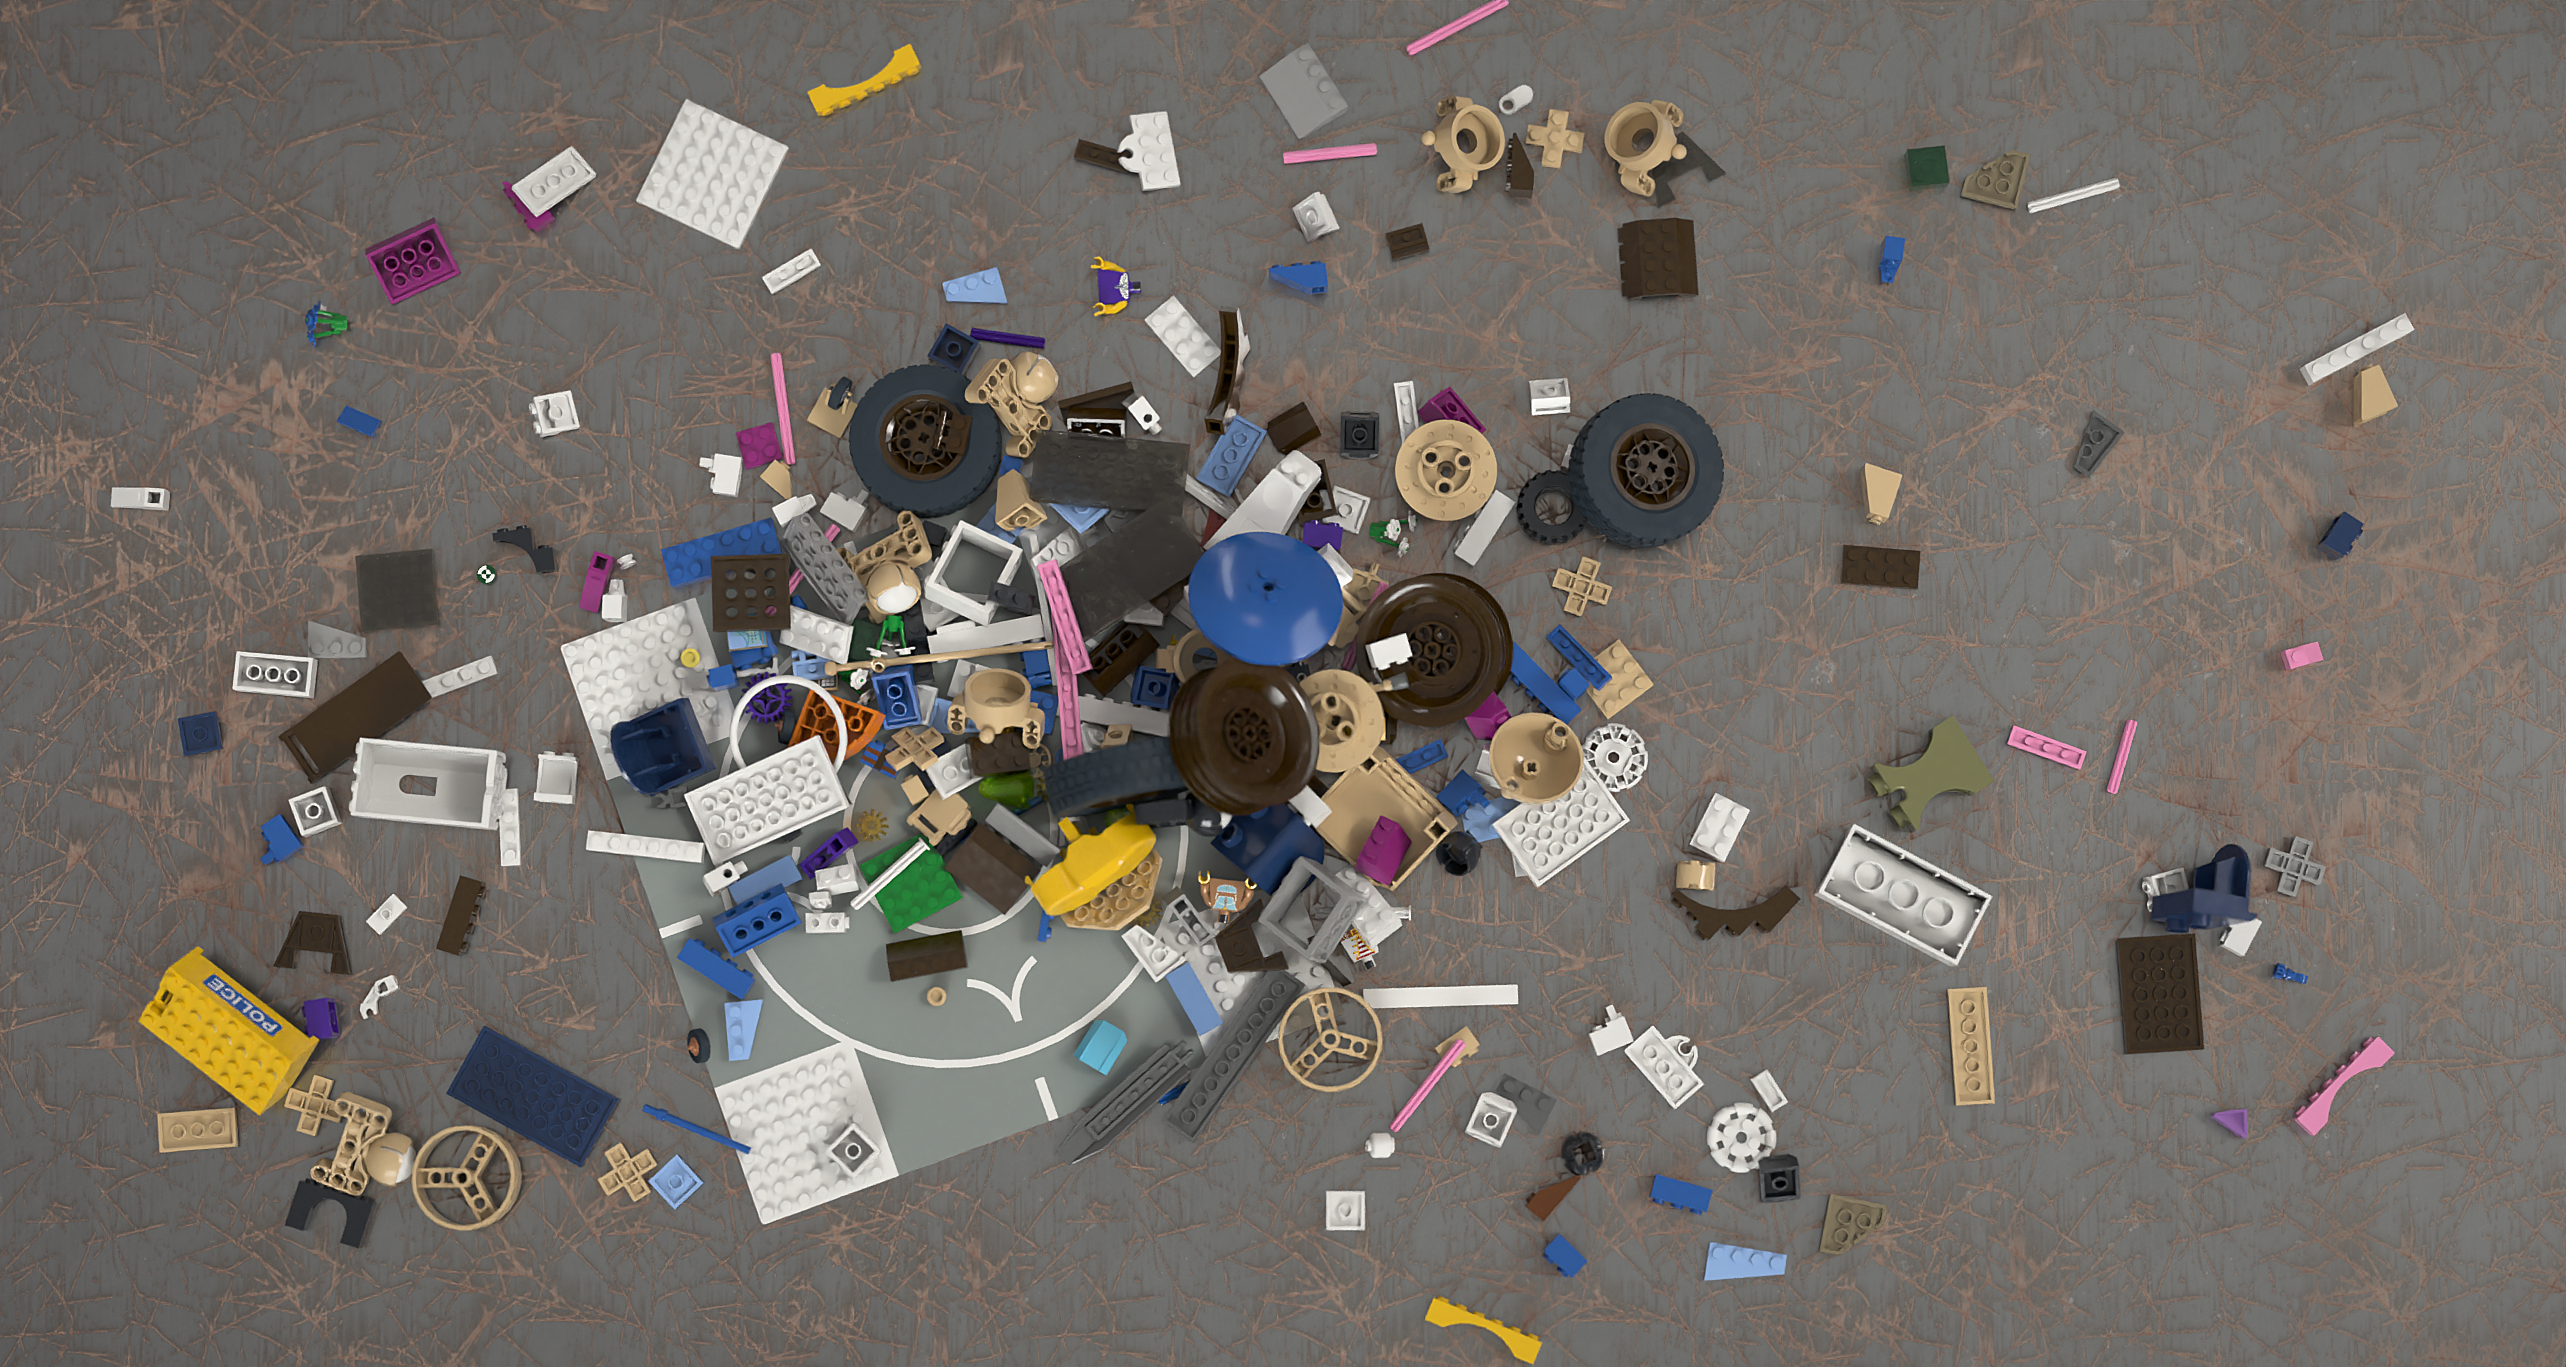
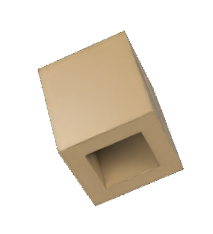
M912 774L903 779L904 783L901 786L913 806L930 796L918 775L914 777Z

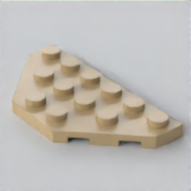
M1153 847L1145 859L1129 874L1107 886L1092 901L1072 911L1060 914L1061 918L1068 927L1118 931L1150 908L1163 859Z

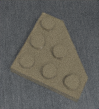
M2011 150L1981 169L1965 177L1961 196L2017 210L2031 154Z
M1830 1194L1819 1252L1834 1255L1842 1254L1845 1250L1884 1225L1888 1206Z

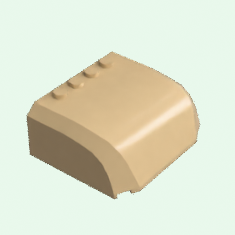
M1377 746L1374 753L1364 763L1347 770L1320 798L1331 809L1332 813L1316 830L1355 867L1358 856L1380 815L1397 822L1412 843L1390 885L1388 886L1362 874L1372 885L1394 891L1454 829L1458 822L1382 747Z

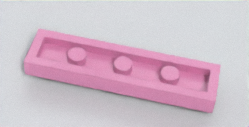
M2017 726L2012 727L2007 741L2008 745L2078 770L2081 769L2087 752Z

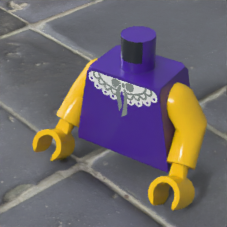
M1093 257L1092 260H1096L1097 265H1091V268H1100L1098 269L1099 303L1092 306L1093 308L1097 307L1099 312L1094 313V315L1099 316L1102 313L1116 314L1130 302V293H1141V282H1129V274L1126 273L1125 269L1112 262L1105 261L1101 257Z

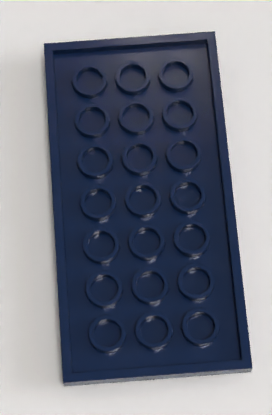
M483 1026L446 1093L580 1168L583 1167L620 1100L487 1026Z

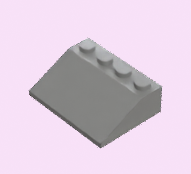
M1308 43L1291 52L1260 76V79L1299 140L1348 111V105Z
M1000 802L985 820L988 823L986 825L988 829L994 833L999 831L1003 834L1001 838L1008 844L1015 843L1019 846L1017 850L1024 856L1027 854L1031 855L1034 858L1032 862L1040 868L1043 865L1047 867L1060 851L1057 845Z

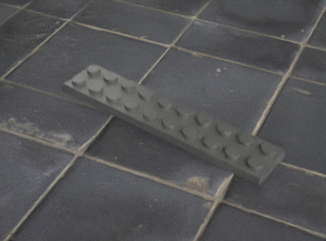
M1286 970L1268 971L1162 1121L1194 1143L1306 984Z

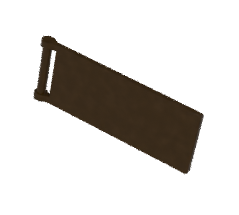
M398 651L295 726L282 733L279 739L286 744L309 777L308 781L310 784H313L356 753V744L360 738H377L429 701L432 695L402 652ZM293 734H295L320 771L314 773L290 738Z

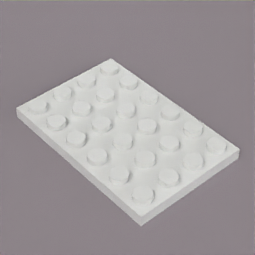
M1584 758L1583 770L1578 782L1564 797L1548 804L1521 803L1493 823L1492 826L1534 885L1539 887L1630 820L1586 758ZM1586 768L1589 770V771H1587V774L1589 775V777H1590L1593 781H1595V780L1597 781V783H1596L1595 785H1594V784L1588 779V777L1586 776V774H1585V772H1584V770H1586Z

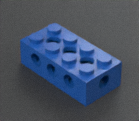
M782 883L713 917L715 928L732 958L802 923Z

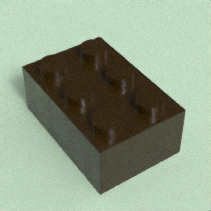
M1023 731L994 734V740L987 744L983 743L979 736L969 737L965 741L970 779L1027 773L1031 769L1028 747L1023 743Z

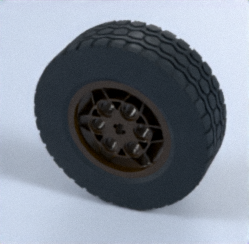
M930 364L907 366V368L903 367L895 370L894 373H888L883 379L880 378L873 384V387L866 391L865 396L859 401L858 407L852 416L853 419L849 429L851 459L857 474L867 490L887 508L897 513H901L904 510L911 511L916 517L921 518L944 517L946 514L950 515L966 508L969 503L972 504L978 499V496L982 495L986 487L993 480L998 463L1000 462L1002 450L999 423L993 408L988 402L969 403L965 399V390L972 382L966 376L947 367L943 368V366H930ZM941 411L948 412L947 420H952L953 413L973 417L965 455L945 451L946 444L942 443L940 448L943 450L940 457L933 456V452L936 450L933 449V435H936L938 426L936 422L937 418L940 417ZM928 418L935 419L934 424L930 426L926 425L925 421ZM909 423H916L914 430H907ZM945 426L944 431H947L949 434L950 427ZM924 436L927 437V443L922 442ZM904 441H910L911 445L909 448L904 449L901 447ZM917 454L924 455V459L921 462L914 461Z
M1634 394L1621 398L1605 407L1588 420L1586 425L1580 430L1571 450V459H1569L1568 470L1570 472L1568 475L1569 482H1571L1570 488L1572 495L1574 494L1575 496L1574 501L1577 507H1580L1579 511L1583 517L1587 518L1586 521L1592 527H1596L1595 530L1600 534L1606 535V538L1617 541V543L1625 546L1629 544L1630 547L1637 548L1657 547L1687 535L1700 526L1714 509L1713 506L1717 504L1720 497L1718 495L1721 494L1723 486L1721 484L1724 481V461L1721 459L1723 455L1721 447H1718L1717 437L1712 433V428L1709 424L1705 423L1706 420L1700 414H1697V411L1691 406H1686V403L1675 400V398L1667 395L1663 397V394ZM1640 447L1645 449V455L1640 452ZM1658 451L1663 453L1664 459L1658 456ZM1628 461L1634 464V469L1629 467ZM1665 469H1667L1670 472V477H1667L1665 475ZM1635 479L1640 481V487L1635 485ZM1653 483L1658 485V491L1654 490Z
M1168 736L1130 742L1084 753L1059 761L1044 769V779L1051 811L1056 818L1078 817L1127 808V804L1134 806L1149 803L1190 790L1181 778L1174 763Z

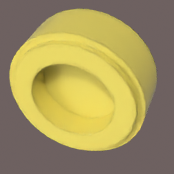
M688 648L681 653L680 659L684 666L694 668L700 662V654L695 649Z

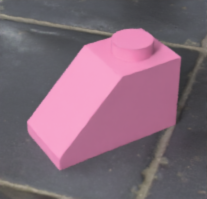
M2318 642L2281 652L2286 671L2324 660Z

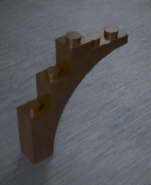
M1221 306L1219 309L1221 325L1219 372L1214 395L1204 419L1207 433L1225 435L1240 408L1238 390L1245 379L1243 361L1250 350L1248 334L1243 331L1239 308Z
M1785 886L1775 896L1761 904L1736 910L1716 909L1702 905L1688 898L1678 889L1671 895L1673 897L1672 902L1678 908L1683 907L1688 911L1686 915L1692 921H1698L1694 927L1697 930L1695 934L1702 940H1710L1723 925L1726 926L1725 930L1732 937L1734 935L1739 937L1753 921L1756 922L1754 926L1760 932L1769 933L1800 900L1788 886Z

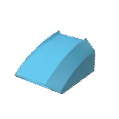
M1105 1020L1094 1021L1073 1056L1107 1076L1128 1040L1124 1031Z

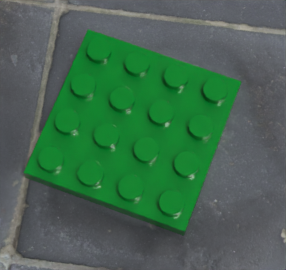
M923 833L859 865L870 885L919 842L918 838H921L930 848L921 853L875 894L894 934L963 899L951 873L944 868L946 864L942 856L929 843V839Z

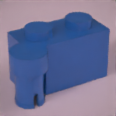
M766 632L768 647L729 651L734 667L737 670L744 671L751 669V665L759 663V665L769 663L770 659L779 653L777 646H774L771 633Z
M1047 650L1019 652L1020 660L1025 662L1026 669H1022L1023 676L1030 683L1031 690L1038 689L1037 687L1052 685Z

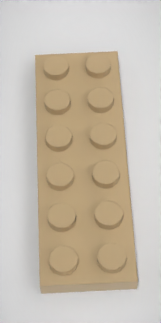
M1987 987L1947 989L1955 1105L1995 1103Z

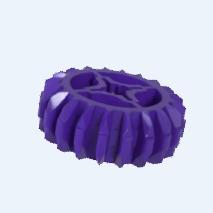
M769 672L764 673V678L761 673H757L758 680L752 676L750 677L752 683L747 681L745 685L749 689L757 683L770 678ZM772 673L771 677H775L776 673ZM789 683L774 684L779 689L781 695L773 693L771 686L762 689L761 694L754 695L746 704L749 709L745 713L748 714L752 711L751 719L758 716L757 722L760 723L764 718L765 724L770 722V718L773 723L777 722V717L782 719L781 712L784 713V710H788L785 706L792 707V704L787 702V700L793 699V696H787V693L791 692L792 689H785V686ZM743 688L742 692L746 693L749 689ZM767 693L768 696L775 698L768 700L769 703H767L766 699L758 697H762ZM753 701L760 702L764 712L758 710ZM774 701H781L779 708L774 713H770L772 703Z

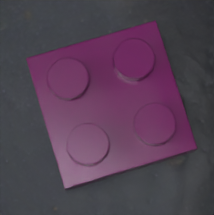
M772 422L736 432L746 470L772 463L774 460L779 461L783 459Z

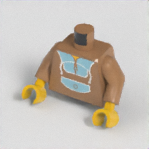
M1207 871L1206 877H1202L1201 872H1198L1200 892L1207 906L1211 907V910L1219 911L1218 922L1229 923L1230 912L1238 913L1239 910L1245 909L1253 898L1257 884L1250 882L1248 876L1246 882L1210 878L1209 871Z

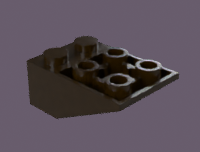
M1513 133L1512 138H1509L1507 154H1511V157H1508L1506 172H1510V176H1507L1505 191H1509V197L1532 198L1534 170L1517 134Z

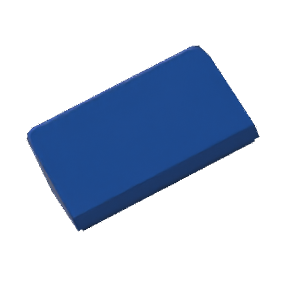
M346 406L337 422L374 438L381 420Z

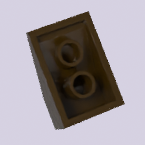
M1325 459L1314 461L1321 469V480L1309 494L1298 512L1300 524L1309 522V520H1318L1338 515Z

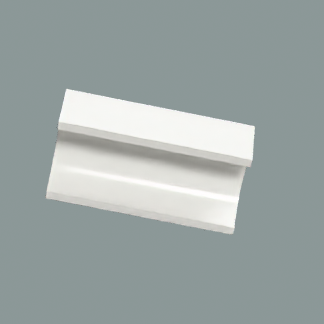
M1855 824L1849 826L1830 869L1814 895L1949 966L1957 965L1992 896Z

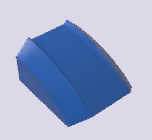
M1139 666L1135 672L1132 684L1131 703L1170 710L1175 695L1180 688V681L1175 673H1166L1164 669Z

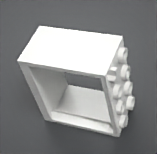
M960 520L958 526L954 525L951 530L950 541L944 543L941 550L943 552L941 558H936L933 564V573H929L925 579V598L988 627L999 606L998 603L987 600L985 606L938 583L961 539L1008 560L997 581L1005 585H1010L1021 564L1023 549Z

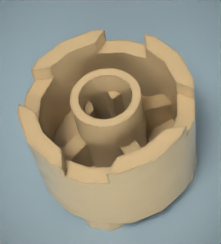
M1677 861L1676 888L1704 891L1714 890L1715 863Z

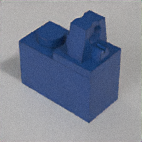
M1892 236L1884 238L1881 244L1878 269L1881 270L1882 283H1893L1895 273L1902 262L1905 238Z
M1463 769L1436 796L1440 803L1456 817L1464 813L1469 804L1473 806L1478 802L1484 808L1490 804L1488 799L1483 796L1486 791Z
M278 814L261 826L263 838L267 842H271L266 849L268 853L260 858L264 865H268L272 861H275V863L283 862L305 847L282 814Z

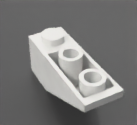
M112 488L111 507L169 511L170 491L161 488Z

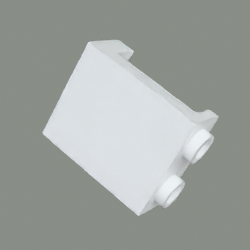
M543 751V755L538 754L539 768L534 801L575 804L579 758L574 757L573 753H563L562 756H555V752Z

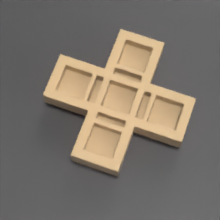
M1550 109L1547 127L1528 125L1525 145L1544 147L1541 166L1560 169L1563 150L1582 153L1585 133L1566 130L1569 113L1567 111Z
M1583 556L1577 574L1558 568L1552 587L1569 592L1563 611L1582 617L1587 600L1606 606L1612 587L1595 581L1601 562Z
M933 726L918 736L908 727H905L891 736L893 742L899 748L887 754L885 758L896 771L912 761L924 771L938 762L937 755L931 749L943 743L944 738Z
M314 1075L309 1093L294 1088L289 1089L284 1107L302 1112L296 1131L317 1136L322 1118L341 1123L343 1116L335 1112L333 1108L335 1101L328 1099L334 1080Z
M621 1142L604 1152L614 1170L597 1179L607 1196L622 1187L626 1188L634 1202L651 1193L642 1175L658 1166L649 1149L631 1158Z

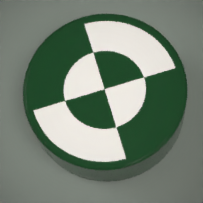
M482 565L477 570V578L481 583L491 584L496 580L497 572L492 566Z

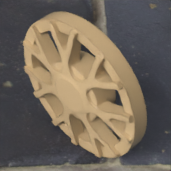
M1041 743L1039 746L1044 750L1040 755L1036 753L1038 747L1034 748L1033 752L1029 754L1031 768H1036V775H1030V769L1028 774L1022 773L1026 777L1044 776V771L1042 772L1038 767L1043 764L1047 768L1052 764V756L1049 749ZM1048 755L1049 761L1043 762L1041 757Z

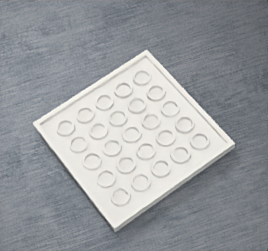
M686 99L636 201L736 249H740L789 148Z

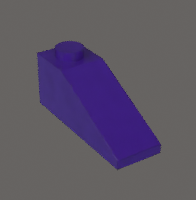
M846 827L835 833L799 865L811 880L816 876V870L829 867L857 845L859 841L851 830Z

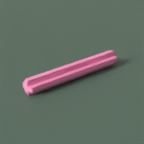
M2128 719L2126 721L2107 786V792L2116 794L2118 792L2137 722Z

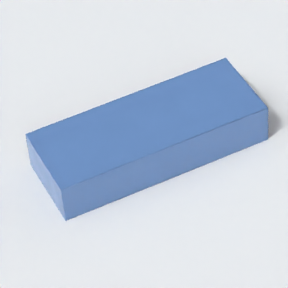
M788 855L728 886L736 904L739 905L780 883L786 889L803 880V877L792 856Z
M1189 962L1165 975L1199 1036L1223 1023Z

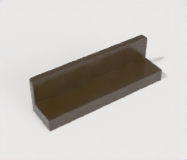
M1132 382L1058 401L1064 425H1067L1070 407L1125 409L1121 402L1134 393Z

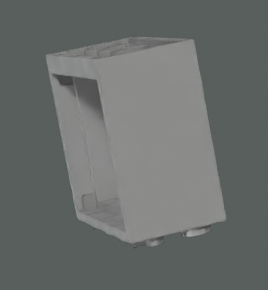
M1300 856L1294 861L1289 874L1283 878L1279 889L1273 893L1268 906L1261 911L1258 921L1308 960L1325 964L1367 899L1318 861ZM1314 874L1342 895V897L1308 946L1281 925L1280 922L1311 875Z

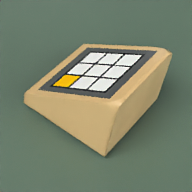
M835 674L832 678L818 679V685L827 692L839 691L838 674Z

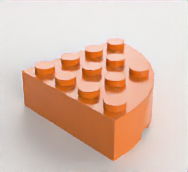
M810 689L788 748L820 735L833 765L839 749L838 724L827 702ZM831 695L838 704L846 724L847 748L844 760L862 750L872 740L880 729L886 715Z

